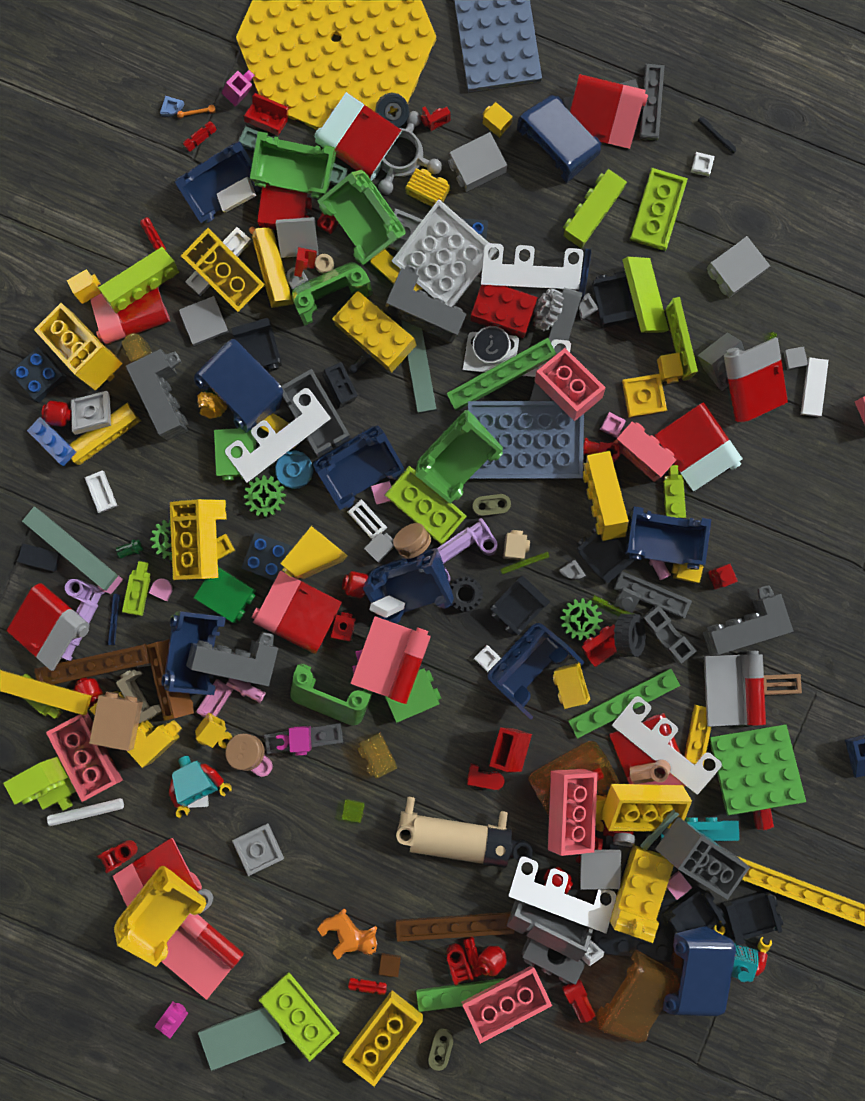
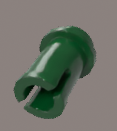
M134 539L131 540V543L116 547V551H119L117 555L120 559L134 553L139 554L143 550L141 542Z

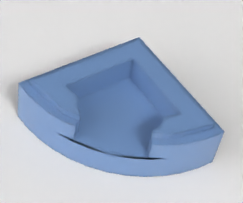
M165 96L160 111L161 116L169 117L177 114L183 108L184 102Z

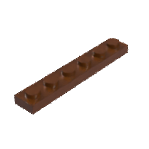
M144 644L58 663L54 671H51L46 666L35 668L34 670L36 680L48 684H57L148 664L150 660L147 646Z
M511 912L396 920L397 942L514 934V930L507 927Z

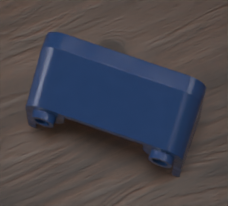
M536 623L528 629L489 671L488 679L529 719H532L533 716L524 708L531 696L530 692L526 689L528 685L551 661L556 664H563L572 657L581 665L585 662L543 624Z

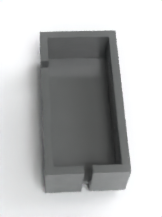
M312 369L281 386L283 397L295 418L302 415V412L294 403L293 397L304 388L310 389L330 416V420L307 436L318 457L332 450L333 444L337 447L351 439L350 434ZM302 394L299 397V403L302 406L310 404L311 397L308 394Z
M515 899L507 923V927L521 934L527 932V937L577 962L587 953L591 939L590 935L593 932V928Z

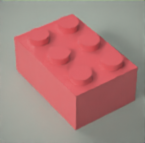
M566 348L536 371L535 383L574 421L603 398L606 387Z
M631 422L613 443L618 444L621 454L655 482L664 475L676 459L673 457L672 451L667 448L664 449L659 445L658 439L652 435H647L644 432L643 426L637 422Z

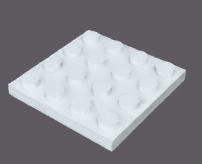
M438 200L393 258L392 262L400 269H405L407 264L418 268L417 275L419 277L416 283L434 299L439 298L445 301L446 305L452 307L482 271L484 247L489 242L441 200ZM492 247L488 250L489 259H492L498 251L496 248Z

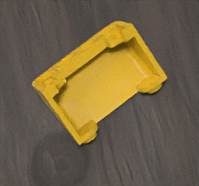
M311 526L280 564L284 566L282 570L290 577L294 576L299 580V578L305 579L343 562L348 555Z
M165 866L159 867L118 918L114 927L117 946L157 967L168 955V940L189 914L197 915L202 913L207 904L205 898Z

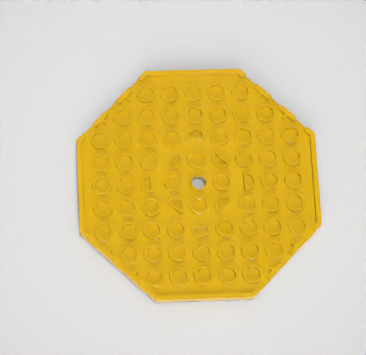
M252 0L236 39L248 69L255 75L252 79L258 94L289 108L288 118L296 119L318 130L323 127L346 92L373 111H375L379 98L391 92L400 94L408 103L429 58L430 51L436 42V34L421 0ZM334 34L341 36V40L338 42L332 41L331 38ZM391 106L388 113L392 116L395 115L397 108Z

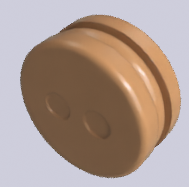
M413 523L404 527L396 534L393 545L402 558L411 559L419 556L429 547L431 536L422 524Z
M238 734L227 744L226 759L237 770H253L261 764L264 758L263 743L256 736Z

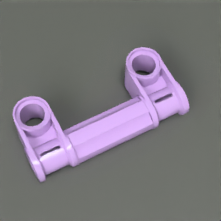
M482 518L475 525L465 528L437 548L443 564L473 543H476L485 555H493L497 551V541ZM490 541L494 544V548L486 550L483 547L484 543ZM445 569L446 574H447V577H448V580H449V583H450V575H449L448 571Z
M71 579L66 583L65 591L68 595L81 601L76 613L90 623L98 607L97 603L105 592L98 586L83 580ZM76 582L80 586L77 593L72 589L73 584ZM82 637L72 639L62 658L72 660L73 657L71 655L75 647L79 646Z

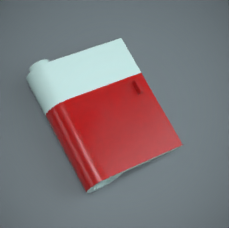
M346 92L323 127L316 131L314 137L316 138L315 143L323 148L325 145L334 147L337 158L356 171H364L372 181L380 171L382 160L402 130Z
M704 402L655 435L664 449L667 448L673 452V457L676 459L674 464L678 465V470L693 491L728 468L734 470L741 465L740 460H742V457Z

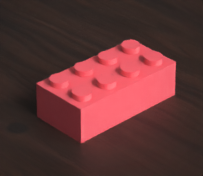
M88 712L87 715L79 714L46 732L82 802L123 780L105 746L89 744L93 721Z
M586 769L551 771L549 851L561 856L594 853L597 797L596 772Z
M529 966L461 1002L480 1044L552 1006L533 966Z

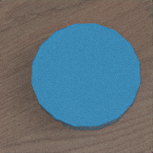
M288 451L277 460L275 473L278 480L285 487L291 489L301 488L311 480L313 464L310 458L303 452Z

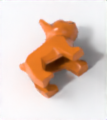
M346 909L341 910L339 914L326 918L317 928L322 937L329 930L337 931L340 943L333 950L337 960L345 952L358 950L366 955H372L377 951V940L375 937L377 927L374 926L364 931L359 930L346 914Z

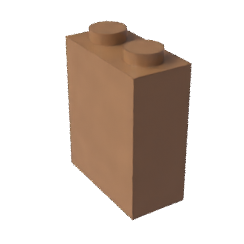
M106 692L105 695H100L98 697L89 744L126 751L134 749L143 702L137 701V697L134 696L120 698L117 693Z

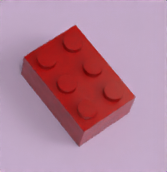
M481 285L470 321L488 327L497 326L506 333L524 338L538 297L501 285Z

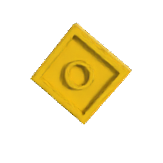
M661 374L622 380L628 418L667 411Z

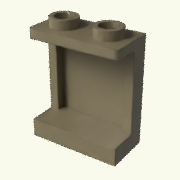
M129 670L120 675L121 679L116 683L124 697L134 696L137 697V701L143 702L139 723H142L162 713L161 705L158 704L150 707L135 680L144 674L143 671Z

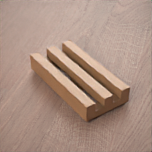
M801 674L764 675L765 695L801 694ZM796 678V682L767 683L766 680ZM797 686V689L767 690V687Z

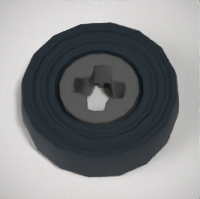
M391 92L379 98L376 103L375 112L399 128L408 119L409 106L404 97ZM391 106L397 108L393 116L388 113Z

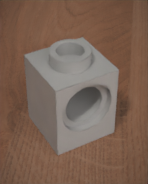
M380 532L364 549L379 563L394 548L392 544L393 539L387 533L383 535Z

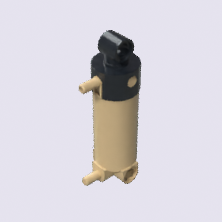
M407 797L405 811H401L396 837L400 844L410 846V852L482 863V865L501 868L507 867L509 858L519 861L521 857L529 859L532 857V848L528 841L524 839L516 841L511 839L512 830L506 828L508 813L505 811L500 812L498 826H483L417 815L418 813L413 812L414 797ZM409 830L410 834L404 835L401 833V831ZM521 846L527 848V852L524 855L517 853V849Z

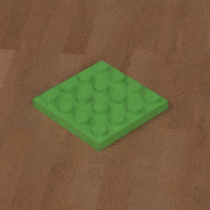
M787 725L709 738L713 756L722 763L721 768L717 771L727 816L806 802Z

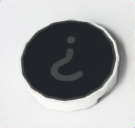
M489 326L476 334L473 340V350L480 361L485 364L495 365L502 362L509 354L511 342L508 334L503 329L497 326Z

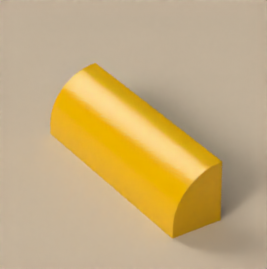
M257 228L254 230L252 239L271 308L291 305L293 300L274 231L270 228Z
M127 402L111 414V426L88 431L69 444L76 451L75 455L71 458L74 463L81 465L141 422L130 404Z

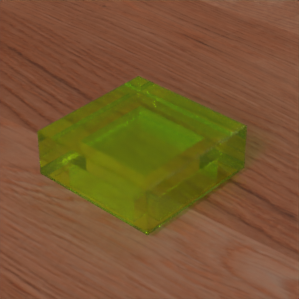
M346 799L342 819L361 823L365 803Z

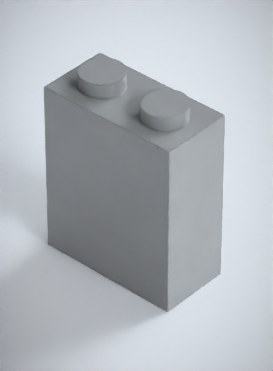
M490 132L451 151L448 160L451 170H455L458 175L456 177L460 187H464L466 192L506 173L507 164Z
M746 236L712 261L707 270L709 276L720 285L721 292L730 298L763 274L770 265L748 236Z

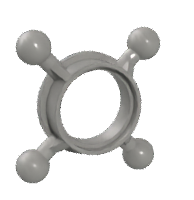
M416 111L409 113L406 129L399 128L402 130L399 137L407 138L415 145L416 156L411 163L401 167L391 165L384 157L381 162V168L387 175L378 185L379 191L384 195L392 192L394 177L409 176L420 165L426 167L431 174H438L442 169V164L438 159L427 160L423 158L422 144L415 134L412 133L414 127L421 123V115Z

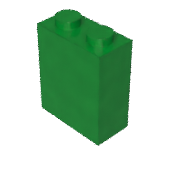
M218 566V578H206L194 598L229 621L236 623L237 620L241 621L246 613L244 609L247 604L251 605L254 601L256 590Z

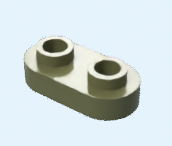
M504 494L481 496L473 502V511L479 516L504 514L511 507L509 497ZM499 501L504 502L505 506L503 508L498 507L497 503ZM479 504H485L486 508L484 510H480L478 507Z
M439 1029L434 1034L428 1061L430 1067L436 1071L446 1068L453 1046V1035L448 1029ZM446 1036L447 1040L441 1041L440 1037ZM440 1055L442 1059L436 1060L435 1056Z

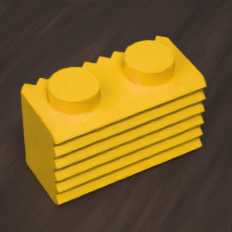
M416 168L406 185V194L433 207L438 200L444 202L450 185H448L445 179L441 177L436 179L431 176L429 171Z

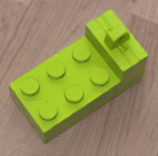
M59 757L40 762L3 783L14 804L22 802L24 805L37 799L42 809L56 803L60 805L63 811L73 806L69 796L75 793L76 790Z

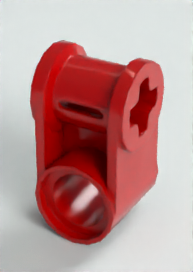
M127 840L99 854L97 858L101 859L106 868L105 873L114 870L137 853V844L132 840ZM123 847L129 849V855L123 852Z
M456 943L449 945L446 951L447 962L454 985L456 986L459 982L467 979L474 980L470 964L467 961L462 946ZM453 952L461 954L458 958H452L450 955Z

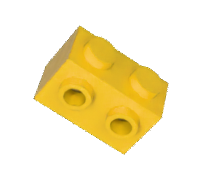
M580 663L559 667L554 671L553 681L555 685H558V698L560 703L564 705V709L584 705L589 702L590 696Z

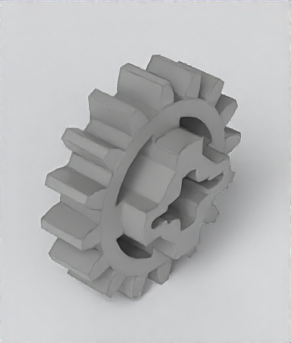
M551 288V290L548 289L539 298L538 304L534 307L533 315L535 317L532 320L536 328L543 331L545 329L549 330V327H552L558 320L557 317L561 314L563 307L561 303L564 300L562 293Z

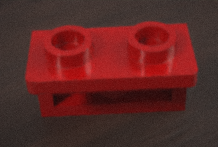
M254 93L252 105L244 115V121L279 136L288 122L289 108Z
M615 625L611 627L606 626L599 632L598 636L595 638L590 637L584 642L582 646L583 652L594 667H597L617 653L614 640Z

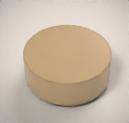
M328 254L317 256L315 261L316 270L321 274L333 270L334 262L332 257Z

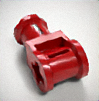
M585 438L583 455L607 452L612 449L614 453L612 461L615 462L620 456L621 449L616 443H596Z

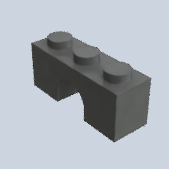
M654 606L642 616L645 625L676 663L682 664L696 652L688 640L680 635L672 626L670 618L660 606Z
M528 937L521 951L524 961L531 966L536 964L542 967L541 970L549 975H552V973L558 975L559 979L566 984L571 982L576 985L586 963L582 959L577 962L565 955L556 960L551 959L547 956L549 947Z

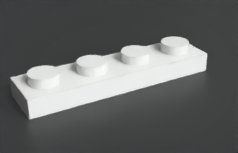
M238 227L223 241L237 257L252 242ZM197 271L185 281L200 296L211 286Z

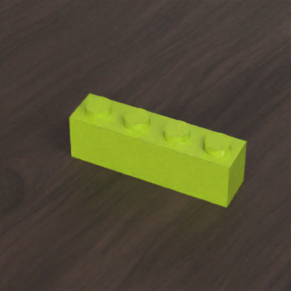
M609 169L605 174H600L595 182L597 186L594 190L590 188L585 196L587 200L583 205L580 203L574 211L576 215L572 220L569 218L563 227L565 229L563 236L581 249L624 190L627 181Z
M161 247L98 288L106 302L117 313L134 301L142 298L151 290L156 289L168 279L173 278L179 271L174 260Z

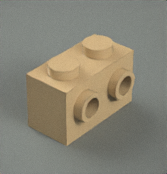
M511 530L510 533L506 534L504 559L521 561L525 559V553L529 552L530 540H527V535H523V531Z

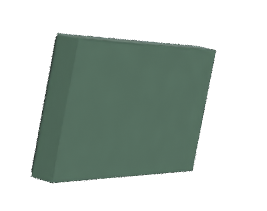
M264 1006L198 1032L211 1071L278 1046L286 1041L282 1028Z

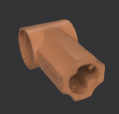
M661 759L655 763L630 767L631 781L633 784L653 781L664 782L669 776L671 766L666 760ZM656 768H663L665 774L658 773Z

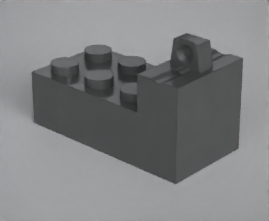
M407 264L405 269L401 268L383 312L452 343L459 333L466 313H463V310L457 306L450 307L446 305L445 301L439 298L433 299L428 297V294L424 291L413 290L419 277L417 275L418 268Z
M159 349L126 365L158 434L169 441L188 431L186 427L188 422L185 416L178 411L180 405L177 399L173 398L170 394L172 389L166 380L177 375L175 367L182 362L176 351L165 354Z
M770 585L757 589L758 599L752 600L756 613L744 615V619L734 618L725 621L726 625L715 624L708 626V630L704 631L703 635L709 654L720 655L794 632L782 595L774 594Z
M261 632L258 641L252 640L249 653L241 649H236L233 652L232 649L223 645H217L215 648L208 642L198 640L197 643L191 644L186 666L191 670L269 686L278 648L273 646L274 635Z
M680 817L675 820L670 829L666 828L662 832L664 838L656 848L677 869L727 900L750 868L736 855L700 833Z

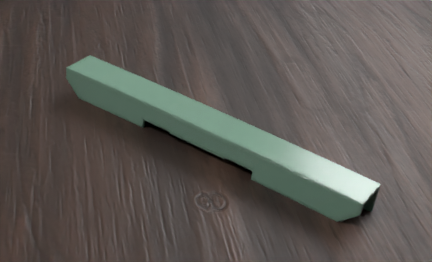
M673 809L661 825L640 845L641 848L647 850L679 813H676Z

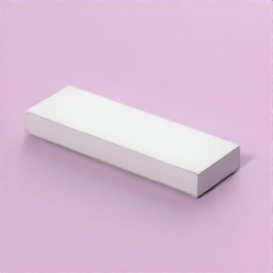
M808 358L801 415L821 417L828 360Z

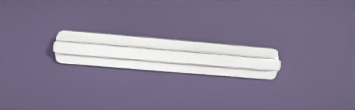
M119 798L53 814L47 817V822L49 826H54L124 808L123 799Z

